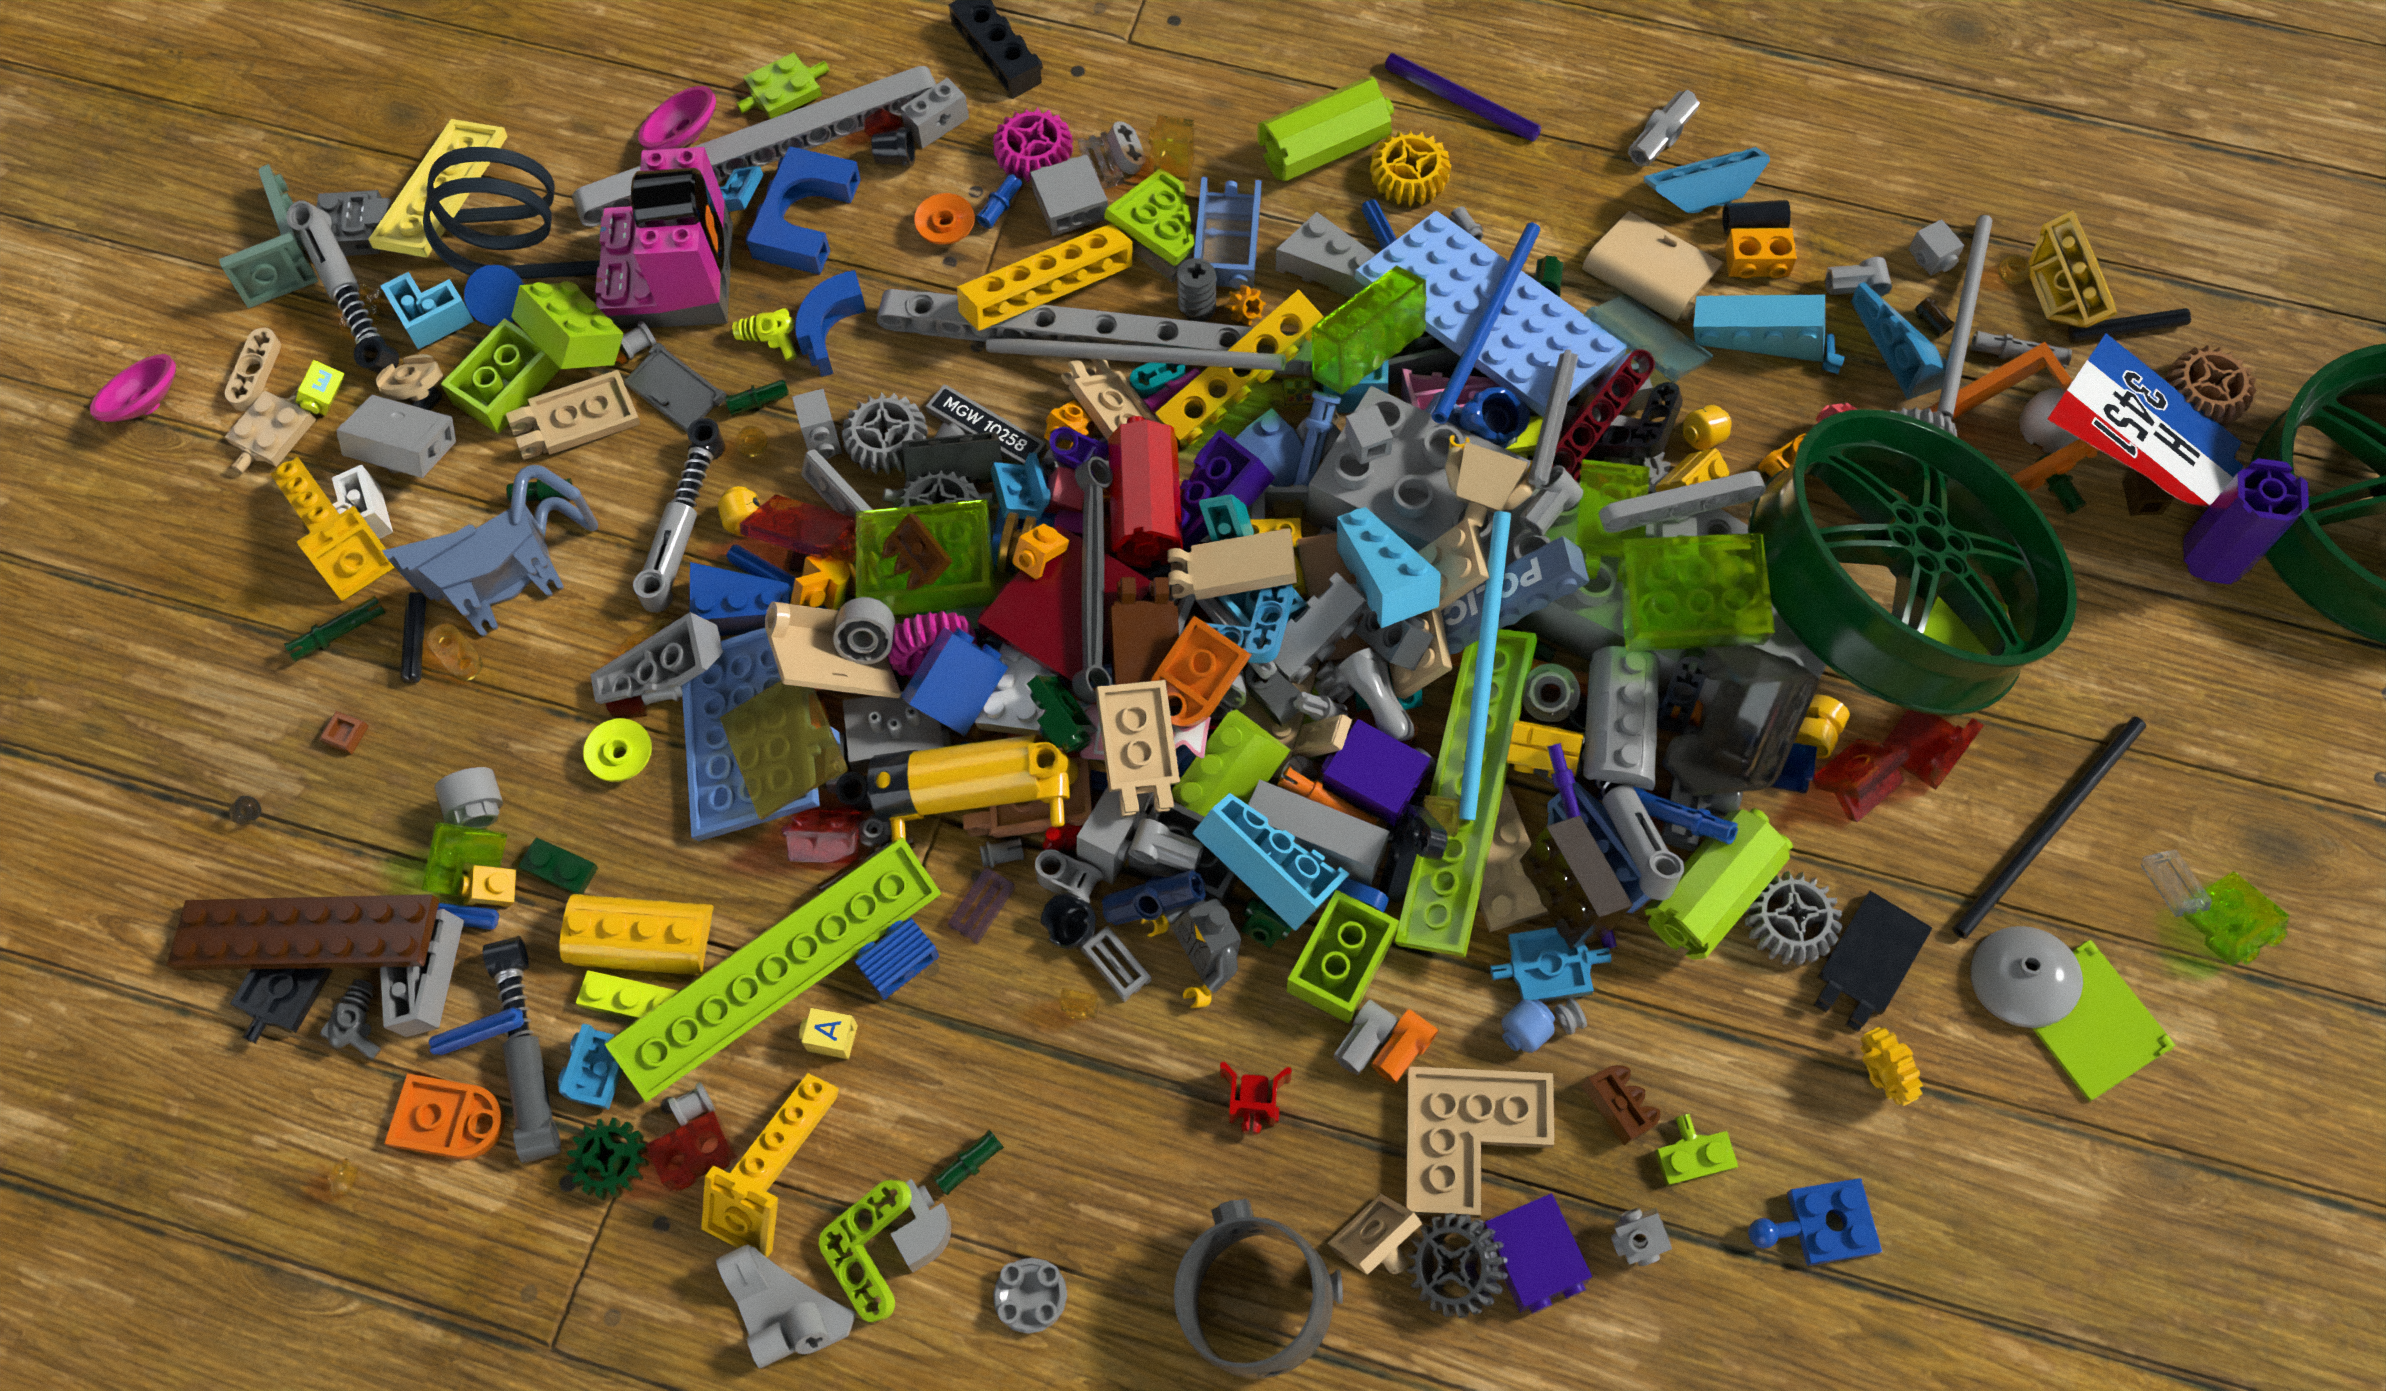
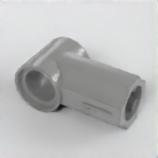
M1881 257L1868 258L1859 265L1828 267L1825 273V287L1830 295L1855 293L1858 284L1863 282L1880 297L1885 296L1892 290L1885 259Z
M1563 466L1552 467L1548 484L1542 486L1519 516L1521 519L1520 523L1535 535L1543 536L1563 510L1572 508L1580 501L1583 496V489Z
M1142 819L1128 853L1143 863L1154 865L1160 862L1185 872L1189 870H1194L1195 872L1201 859L1204 844L1172 833L1168 827L1152 819Z
M1369 999L1356 1016L1352 1024L1354 1027L1339 1046L1333 1058L1347 1071L1359 1075L1379 1045L1383 1046L1389 1039L1400 1019Z

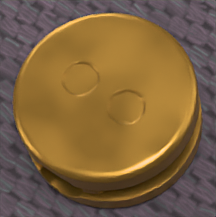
M1008 513L998 552L997 570L999 572L1007 573L1010 561L1014 557L1019 536L1036 528L1035 517L1027 515L1021 530L1017 529L1018 513ZM1015 566L1016 575L1019 572V568Z

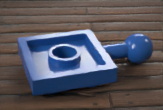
M1861 1178L1791 1189L1787 1192L1794 1221L1775 1224L1769 1219L1759 1218L1751 1223L1748 1230L1750 1241L1755 1246L1763 1249L1775 1245L1778 1238L1799 1236L1807 1266L1878 1255L1882 1252ZM1828 1212L1836 1213L1843 1222L1841 1231H1833L1827 1226L1825 1218Z

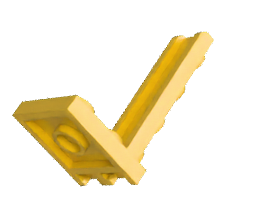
M298 457L282 463L277 470L270 473L311 532L298 540L297 544L341 601H344L395 568L382 552L386 548L356 507L352 506L339 514Z
M807 1073L730 1173L713 1165L705 1175L701 1230L737 1248L749 1244V1246L755 1247L768 1258L773 1251L778 1197L768 1193L767 1190L838 1096V1087Z

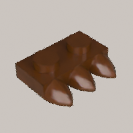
M908 513L887 537L882 548V558H891L898 555L894 566L895 574H903L912 569L907 580V590H916L925 584L933 585L953 562L917 515Z
M1613 1065L1589 1077L1581 1086L1622 1144L1626 1145L1646 1134L1658 1123L1660 1110L1651 1106L1640 1107L1645 1099V1089L1638 1086H1625L1630 1079V1068Z

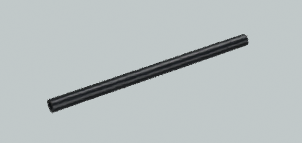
M2131 717L1953 925L1952 930L1957 936L1966 939L2144 731L2146 724L2142 719Z

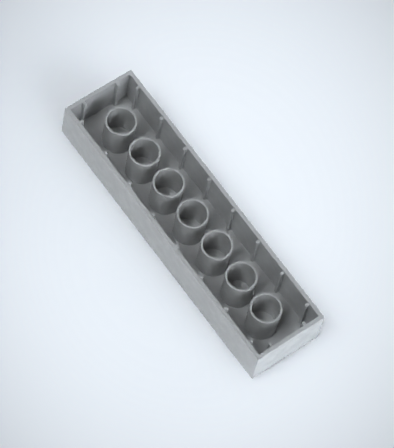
M1370 386L1356 409L1378 406L1393 436L1391 454L1360 465L1345 435L1344 427L1309 483L1306 522L1321 530L1326 526L1337 532L1338 516L1366 507L1416 552H1419L1462 522L1468 504L1457 501L1456 493L1449 488L1446 476L1445 463L1449 452L1451 435H1455L1454 442L1456 444L1465 443L1466 437H1468L1469 443L1528 462V467L1531 461L1449 422L1444 424L1436 423L1432 419V414ZM1581 484L1579 486L1583 489V496L1580 501L1572 508L1563 510L1543 536L1535 535L1520 523L1521 519L1519 517L1540 489L1536 488L1529 498L1513 510H1504V512L1511 513L1505 566L1564 536L1581 548L1590 583L1578 588L1573 594L1565 595L1549 603L1544 609L1536 610L1520 618L1515 625L1535 633L1589 661H1592V654L1596 650L1609 646L1627 647L1650 652L1660 660L1658 692L1664 694L1667 691L1681 652L1688 647H1700L1711 658L1709 671L1698 697V700L1704 706L1702 716L1750 740L1754 736L1780 672L1782 671L1802 679L1804 682L1774 750L1780 754L1799 722L1827 665L1812 653L1786 625L1766 595L1753 565L1698 540L1699 561L1691 579L1657 578L1654 524L1613 533L1604 531L1599 518V512L1603 507L1617 501ZM1487 511L1482 527L1478 528L1487 567L1494 513ZM1691 661L1687 673L1693 675L1698 663ZM1686 685L1675 687L1676 691L1682 695L1693 693L1692 689Z

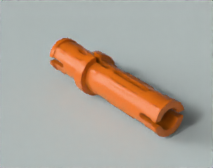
M1290 766L1285 769L1283 774L1295 782L1291 783L1282 777L1278 781L1277 785L1279 787H1283L1290 792L1370 824L1376 825L1377 818L1370 816L1324 789L1323 783L1318 780L1313 782L1293 770Z

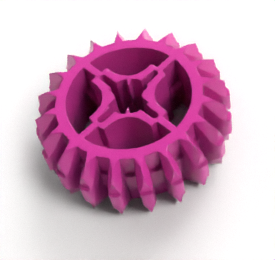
M1038 107L1035 112H1029L1025 108L1022 114L1014 111L1013 118L1005 117L1003 124L998 125L997 133L994 134L993 138L994 156H996L999 167L1004 168L1007 176L1013 174L1019 179L1025 177L1027 183L1031 180L1030 172L1067 161L1073 153V139L1067 123L1062 122L1059 115L1052 117L1050 110L1041 113Z
M929 611L926 615L916 614V617L913 619H904V624L895 625L892 647L887 655L893 670H897L899 675H907L908 678L912 679L943 627L953 632L957 627L974 637L972 643L977 645L975 630L971 622L967 621L965 616H957L956 612L945 614L944 611L934 614Z

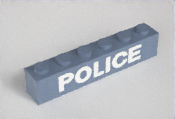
M1561 536L1505 566L1498 630L1507 625L1517 623L1520 618L1536 610L1544 609L1549 603L1565 595L1573 594L1578 588L1590 583L1581 548L1566 537ZM1486 581L1441 610L1450 655L1461 652L1464 647L1479 640Z

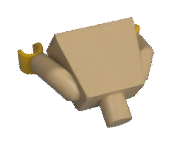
M1455 435L1450 436L1445 471L1449 488L1456 493L1457 501L1468 504L1463 520L1467 517L1477 521L1478 528H1481L1487 511L1494 513L1495 511L1513 510L1532 495L1536 488L1535 485L1529 484L1528 478L1533 460L1528 467V462L1469 443L1468 437H1466L1465 443L1456 444L1454 442Z

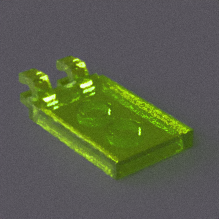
M1582 460L1579 486L1583 489V496L1578 502L1575 544L1584 553V562L1589 579L1597 578L1602 555L1618 557L1617 582L1631 583L1632 575H1634L1635 559L1643 560L1645 554L1646 525L1609 533L1604 531L1599 518V512L1603 507L1611 503L1648 495L1650 467Z

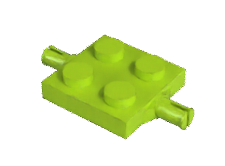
M794 52L743 76L751 96L736 102L737 108L741 114L754 107H758L767 114L769 119L781 116L822 96L820 86L815 81V78L829 73L828 65L823 60L809 68L800 61Z

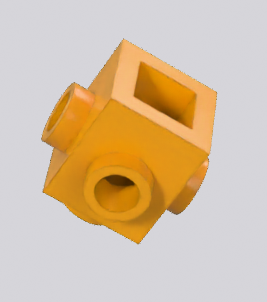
M1072 400L1060 408L1053 409L1046 419L1047 428L1044 438L1049 441L1052 432L1059 427H1069L1091 438L1096 424L1081 404L1076 400ZM1062 440L1058 443L1057 447L1069 450L1073 446V442Z

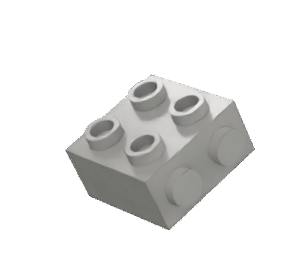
M1088 155L1070 158L1067 161L1030 172L1034 195L1052 237L1106 220L1104 215L1108 207V200Z

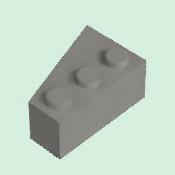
M1316 212L1276 249V271L1283 274L1288 271L1302 276V280L1311 283L1313 280L1329 286L1330 291L1365 302L1374 293L1354 279L1355 271L1376 254Z
M1337 572L1329 579L1331 581L1330 587L1318 598L1313 595L1307 602L1309 607L1294 620L1290 619L1287 622L1280 651L1273 662L1277 667V671L1290 683L1294 681L1297 684L1301 683L1311 673L1312 669L1310 667L1318 659L1321 662L1325 661L1335 651L1336 647L1334 644L1342 637L1348 640L1358 627L1357 623L1365 599Z
M1107 786L1077 835V861L1085 862L1097 868L1103 874L1102 880L1114 885L1128 857L1129 848L1141 820L1148 818L1154 806V792L1137 794L1140 811L1136 812L1133 816L1121 817L1119 805L1120 792H1109Z
M445 909L437 910L424 966L380 967L384 1028L405 1037L439 1029L464 923L463 919Z

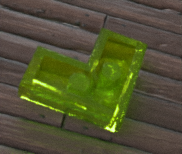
M436 821L421 890L457 895L465 862L500 868L507 833Z

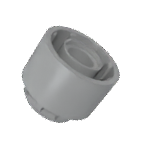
M860 597L845 603L838 612L833 636L837 652L846 660L863 665L883 660L889 654L892 647L895 627L893 613L881 601L869 597Z
M1544 664L1534 668L1527 675L1523 701L1524 707L1532 717L1544 723L1554 724L1567 720L1570 710L1574 711L1581 699L1580 686L1576 677L1570 670L1558 664ZM1547 685L1559 687L1561 690L1559 700L1554 703L1545 702L1541 697L1544 687Z
M475 767L460 770L445 776L435 784L434 788L443 818L446 822L452 823L454 829L460 832L476 831L488 827L497 821L503 800L492 769Z

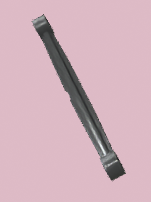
M1096 456L1080 464L1075 470L1076 482L1085 492L1082 538L1083 670L1074 675L1072 686L1076 696L1086 704H1092L1097 701L1096 693L1091 687L1088 677L1093 681L1095 688L1112 685L1108 672L1102 667L1104 631L1103 489L1111 485L1113 474L1108 463ZM1091 471L1095 474L1097 481L1093 477Z

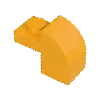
M832 550L806 557L802 577L795 578L790 604L808 607L825 605L829 610L835 611L841 608L845 602L850 578V570L847 563Z

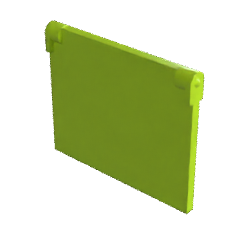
M2089 940L2083 942L2080 947L2072 951L2079 962L2083 976V988L2078 1003L2072 1012L2061 1021L2049 1026L2032 1029L2087 1100L2091 1102L2165 1052L2172 1051L2176 1044L2093 941Z

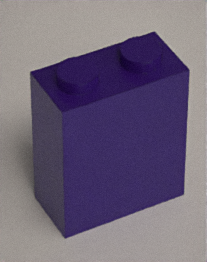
M1357 719L1352 729L1349 728L1343 749L1337 751L1335 756L1329 754L1320 772L1324 774V788L1395 826L1403 807L1409 803L1427 773L1431 758Z
M1552 1193L1484 1222L1483 1231L1486 1229H1493L1495 1231L1491 1243L1502 1242L1504 1244L1503 1248L1496 1251L1498 1257H1506L1508 1261L1506 1264H1500L1499 1269L1508 1275L1504 1280L1519 1312L1530 1309L1531 1313L1535 1314L1552 1306L1550 1299L1564 1294L1565 1298L1569 1299L1586 1291L1584 1284L1588 1283L1592 1275Z

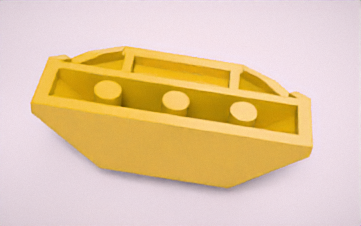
M2074 210L2043 224L2026 269L2046 319L2051 322L2088 328L2117 315L2112 295Z

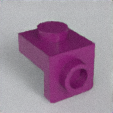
M1060 509L1055 517L1053 528L1055 529L1060 525L1078 537L1083 538V513Z

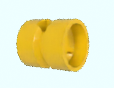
M1820 694L1812 695L1789 740L1796 749L1806 755L1821 759L1828 758L1838 742V735L1843 732L1850 717V712L1846 706L1832 697Z

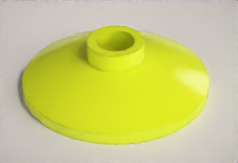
M625 718L611 719L597 726L589 734L583 750L584 761L588 769L596 777L610 782L624 781L637 775L646 766L651 756L652 743L649 734L639 723ZM626 751L624 756L615 758L618 752Z

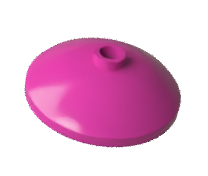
M695 86L668 98L644 121L638 135L640 144L646 150L682 148L694 143L706 129L713 116L716 105L714 93L706 86Z
M158 354L142 359L127 367L112 378L97 393L90 405V413L98 421L117 422L134 419L143 414L148 415L154 412L160 406L159 402L170 389L176 373V363L169 355Z

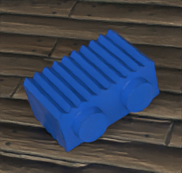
M911 917L905 922L899 920L893 923L886 931L887 936L878 943L870 942L858 952L859 957L854 960L859 971L883 1000L887 999L895 991L899 990L900 987L904 986L906 982H909L911 978H914L939 958L934 944Z

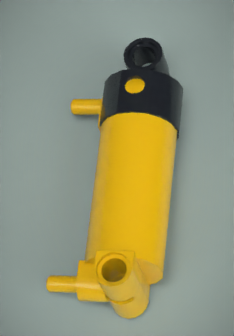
M1035 734L921 751L908 750L874 755L870 760L868 775L863 776L858 772L845 773L836 783L835 792L839 801L861 812L873 808L881 822L891 821L892 842L900 837H903L906 841L905 821L924 819L926 815L1035 800H1041L1045 804L1050 803L1051 825L1053 827H1062L1065 824L1063 801L1070 799L1069 786L1076 781L1079 770L1074 760L1055 745L1045 742L1041 735ZM862 785L861 794L854 799L853 793L855 789Z

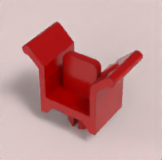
M1221 1062L1220 1076L1225 1078L1231 1085L1229 1123H1234L1239 1117H1244L1241 1129L1244 1134L1248 1135L1250 1117L1254 1118L1253 1135H1258L1262 1129L1260 1118L1265 1119L1269 1126L1274 1127V1124H1278L1277 1090L1285 1083L1291 1082L1292 1069L1286 1067L1273 1078L1272 1103H1267L1268 1077L1249 1074L1242 1076L1240 1100H1235L1237 1074L1226 1062Z

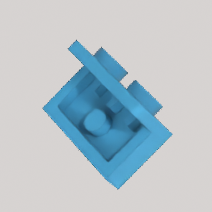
M1029 453L1024 465L994 462L990 472L1003 517L1006 518L1009 512L1018 513V519H1026L1028 515L1035 517L1036 520H1040L1044 509L1050 504L1051 493L1049 488L1046 487L1044 469L1039 464L1037 454Z
M584 1023L581 1026L580 1032L575 1033L570 1045V1052L572 1054L567 1067H563L558 1078L559 1093L567 1100L609 1110L622 1068L604 1043L615 1036V1034L597 1031L591 1025Z

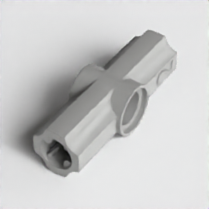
M1687 89L1685 91H1678L1662 111L1657 109L1651 115L1644 131L1629 147L1628 155L1634 164L1639 167L1650 166L1666 146L1670 148L1674 145L1684 125L1699 108L1700 102L1696 99L1694 93Z

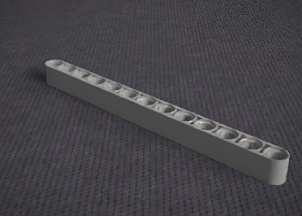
M926 66L914 67L694 147L705 148L717 182L728 179L734 169L752 166L761 167L780 160L781 157L785 156L789 146L808 150L902 116L900 108L935 86L936 82L929 68ZM641 166L576 189L572 194V201L581 223L587 227L601 225L604 208L632 206V178L634 174H637L640 178Z

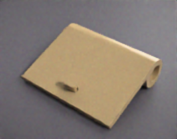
M1628 211L1591 249L1582 270L1672 321L1679 323L1682 319L1687 321L1690 318L1696 305L1692 303L1695 295L1721 268L1723 262Z
M774 601L769 604L765 617V630L783 684L899 699L901 692L887 656L877 663L863 665L848 661L837 652L833 636L839 611Z

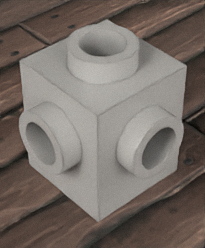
M1635 1208L1620 1214V1221L1615 1222L1617 1233L1612 1234L1611 1239L1618 1256L1626 1255L1629 1265L1638 1262L1639 1266L1649 1265L1660 1259V1253L1672 1249L1657 1208L1641 1212L1640 1208ZM1637 1234L1645 1235V1238L1642 1240H1636L1633 1237Z

